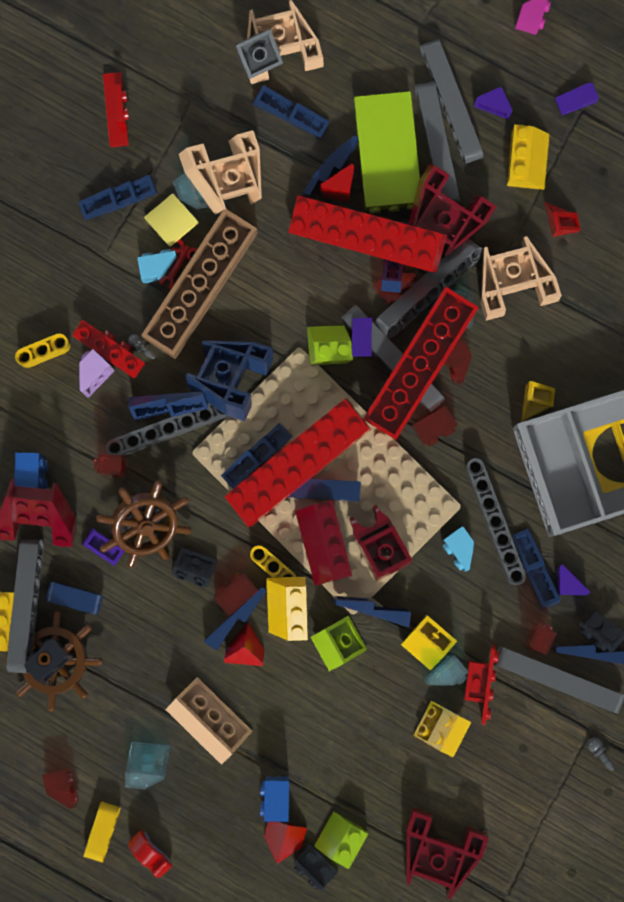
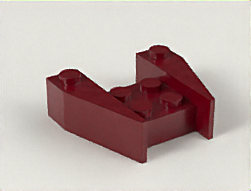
M428 165L419 180L408 225L420 226L423 229L447 235L442 254L448 256L487 223L497 206L482 196L475 195L468 208H463L440 192L450 175L435 165Z
M11 478L0 506V539L15 541L19 524H31L51 527L53 545L72 547L77 531L76 517L57 483H54L52 490L15 486V479Z
M412 807L406 824V883L410 885L412 877L415 875L447 887V899H451L483 857L489 839L488 834L468 826L462 846L427 834L432 821L431 813Z

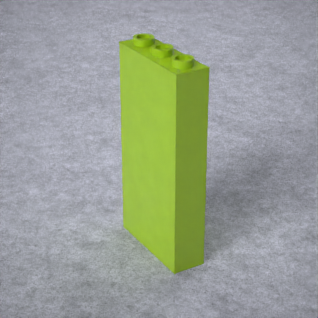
M411 91L354 97L365 212H370V214L380 213L381 210L396 212L400 208L412 210L420 174Z

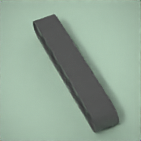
M439 39L420 45L422 57L432 82H435L439 101L464 164L483 158L482 148Z
M435 82L415 85V91L430 163L450 175L440 192L460 205L459 192Z
M470 238L465 240L440 261L437 273L428 271L376 319L375 325L386 337H395L436 300L445 287L449 288L482 257L483 249Z
M354 305L341 319L352 330L353 318L368 317L359 307ZM372 322V353L392 373L403 354ZM431 384L420 403L431 413L445 399Z
M208 403V409L170 417L111 439L106 444V451L112 457L120 458L227 418L228 416L219 412L217 408ZM205 410L211 413L210 417L206 420L200 417L201 413ZM191 417L193 420L192 424L184 426L182 423L184 418ZM173 424L175 427L174 431L166 433L165 426ZM151 430L156 431L155 439L148 440L147 433ZM132 437H137L138 444L131 447L129 440ZM114 444H119L120 451L115 454L112 453L111 447Z
M471 459L466 464V474L506 580L512 585L521 584L526 577L525 571L488 473L480 459ZM477 463L480 468L479 472H472L470 464ZM478 481L486 483L484 491L477 488ZM487 498L493 502L491 509H487L483 504ZM494 516L500 520L498 527H494L490 523L491 518ZM500 534L504 535L507 539L505 545H500L497 542V537ZM507 552L511 553L514 558L510 564L504 560V555ZM513 571L520 573V579L517 582L511 578Z
M21 539L19 545L7 655L8 672L29 673L23 665L33 653L44 548L43 541L40 539Z
M501 646L499 647L498 662H494L493 665L619 714L624 701V695Z

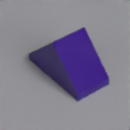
M502 87L477 97L474 104L476 108L508 120L512 113L511 106Z
M564 565L557 567L558 595H588L590 593Z

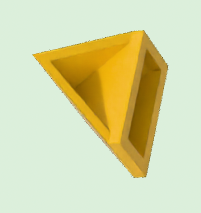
M529 381L525 386L521 422L553 407L555 388Z

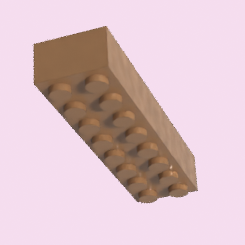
M227 209L223 210L142 333L143 339L176 359L258 234L257 228Z

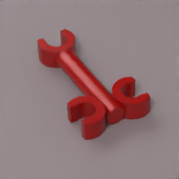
M180 239L177 241L181 245L180 249L171 248L179 256L168 275L160 279V285H163L165 281H170L169 290L173 288V280L186 257L190 262L192 259L191 254L196 253L198 250L197 248H190L184 245V242Z

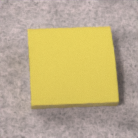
M173 193L144 217L169 247L198 224L194 216Z

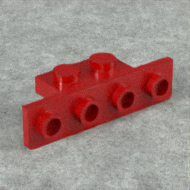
M122 73L103 74L110 147L129 146L126 120H129L128 108H125L127 93L126 90H123Z
M82 320L73 333L74 338L90 349H93L132 378H136L145 365L144 361L133 355L134 352L130 350V345L124 341L119 343L114 339L116 336L108 330L105 332L99 331Z
M491 644L489 663L469 660L465 700L484 703L481 725H485L486 719L490 720L491 708H488V702L493 700L494 689H490L491 681L495 682L496 670H493V664L498 662L499 651H495V645Z

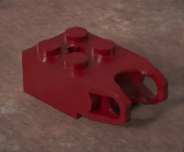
M376 504L372 508L375 514V525L369 528L363 527L354 517L349 518V522L353 529L354 541L377 582L410 565L412 558L389 517L381 512ZM382 550H384L385 553H390L387 558L385 556H381Z

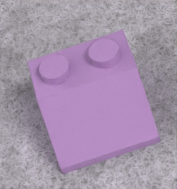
M93 349L90 352L84 353L81 357L82 361L79 363L80 391L88 398L114 372V369Z

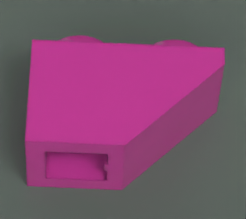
M530 0L524 3L515 29L537 35L538 30L543 29L546 18L542 17L544 12L548 13L551 1Z

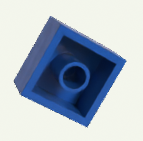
M15 453V486L47 489L48 480L45 479V471H48V460H45V456L39 453Z
M266 776L265 781H262L261 796H264V801H261L260 816H264V822H288L289 777Z

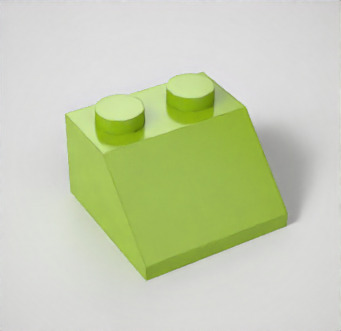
M345 326L307 327L310 365L347 364L353 360L351 339Z
M349 616L311 636L329 671L345 664L367 650Z
M333 811L314 847L333 861L349 869L368 836V831Z

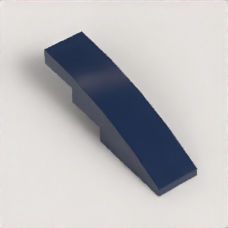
M357 136L352 137L325 160L303 191V197L311 199L318 184L321 185L330 179L333 172L339 173L344 169L358 143Z
M147 175L134 182H126L116 188L110 187L78 203L84 220H88L157 194L158 191L152 175Z
M281 422L278 423L266 436H263L255 445L241 455L221 477L234 489L293 438V435Z

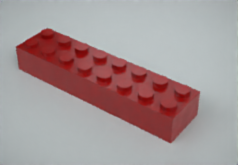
M297 196L288 232L436 273L447 235L302 196Z
M445 287L363 419L396 440L479 307Z
M344 399L224 497L244 523L251 527L372 429L348 399Z

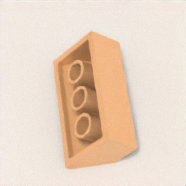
M198 677L166 708V711L221 765L253 732Z

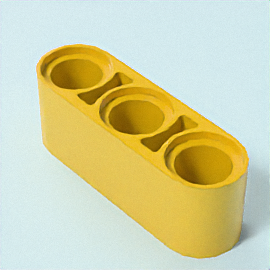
M55 334L19 349L15 354V359L21 366L29 368L68 352L71 343L65 335ZM61 339L65 340V345L62 348H57V342ZM47 347V353L39 355L40 348ZM24 354L30 355L27 362L21 361Z
M258 545L252 548L250 552L251 559L272 578H282L287 574L296 577L288 567L265 547ZM257 549H262L265 553L264 558L261 560L254 558V552ZM271 562L279 564V570L275 573L270 572L268 569Z
M101 802L84 857L103 863L121 807Z

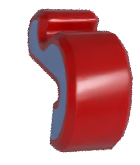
M140 830L128 841L132 854L144 867L149 868L155 877L161 878L172 868L171 860L150 841L146 831Z

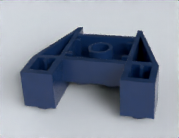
M203 340V353L207 357L197 376L187 373L188 388L193 392L203 391L208 403L225 415L245 422L252 407V398L250 393L238 390L237 388L246 369L267 375L273 362V348L256 342Z

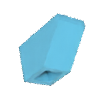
M166 249L160 251L159 254L144 253L142 257H138L143 284L160 281L177 260L176 252Z
M462 526L442 540L444 542L442 546L448 555L452 553L456 559L453 562L460 571L463 569L464 572L470 570L474 541Z

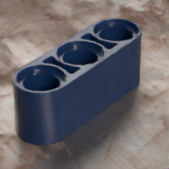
M50 582L45 601L98 615L104 596Z

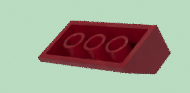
M333 501L321 502L295 511L314 585L318 586L352 577Z

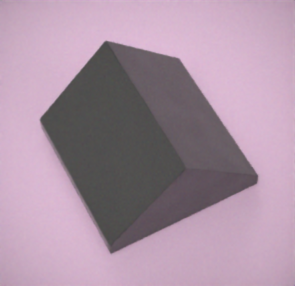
M270 28L235 44L237 57L248 79L283 64Z

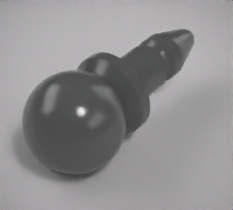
M139 334L129 336L128 345L137 352H142L149 358H155L152 350L146 346V341Z
M597 737L590 738L587 742L589 751L593 752L595 757L599 756L604 765L613 771L614 766L607 754L604 753L606 748L603 747L602 741Z

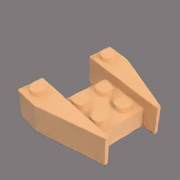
M292 0L289 1L290 11L255 19L253 10H250L247 38L270 28L280 56L300 51L305 71L323 67V55L319 40ZM268 71L251 78V84L269 80Z
M254 131L237 134L228 141L233 156L210 162L204 144L188 147L179 154L186 175L215 215L226 209L223 200L247 194L251 205L262 198L260 148Z
M527 236L523 238L521 243L523 248L490 256L488 248L484 247L480 304L485 321L504 316L506 308L502 295L535 287L540 306L558 302L562 296L555 275Z

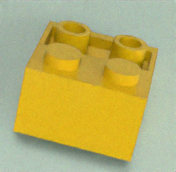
M425 615L401 645L431 670L448 653L457 640L429 616Z
M431 701L413 736L435 749L454 757L471 722Z

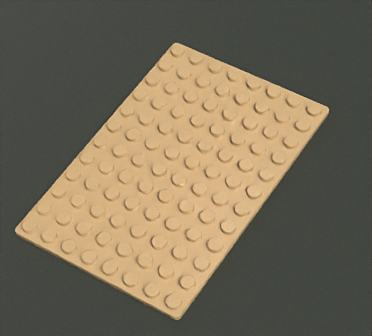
M297 348L251 393L252 407L245 422L228 416L192 453L231 492L233 489L221 475L241 455L255 445L263 436H266L278 423L281 422L293 435V438L278 451L280 452L344 399H348L363 418L367 412L319 365H310L309 355L302 348ZM368 422L367 424L371 427V431L311 478L361 481L360 502L332 500L352 572V577L322 584L333 596L371 599L398 572L396 571L376 582L354 541L353 529L349 518L354 517L363 527H372L376 523L372 508L377 504L381 512L389 517L412 557L460 509V504L392 437ZM287 498L259 520V522L311 573L295 511L329 500ZM382 550L381 556H385L387 558L390 553H385L384 550ZM346 608L351 614H356L358 612Z

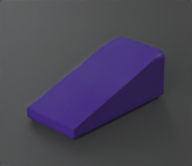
M592 82L555 98L561 115L595 104L599 99Z
M353 318V357L372 356V318Z
M94 528L89 531L82 541V545L113 566L116 565L125 552L118 545L106 552H101L100 546L110 541V539Z

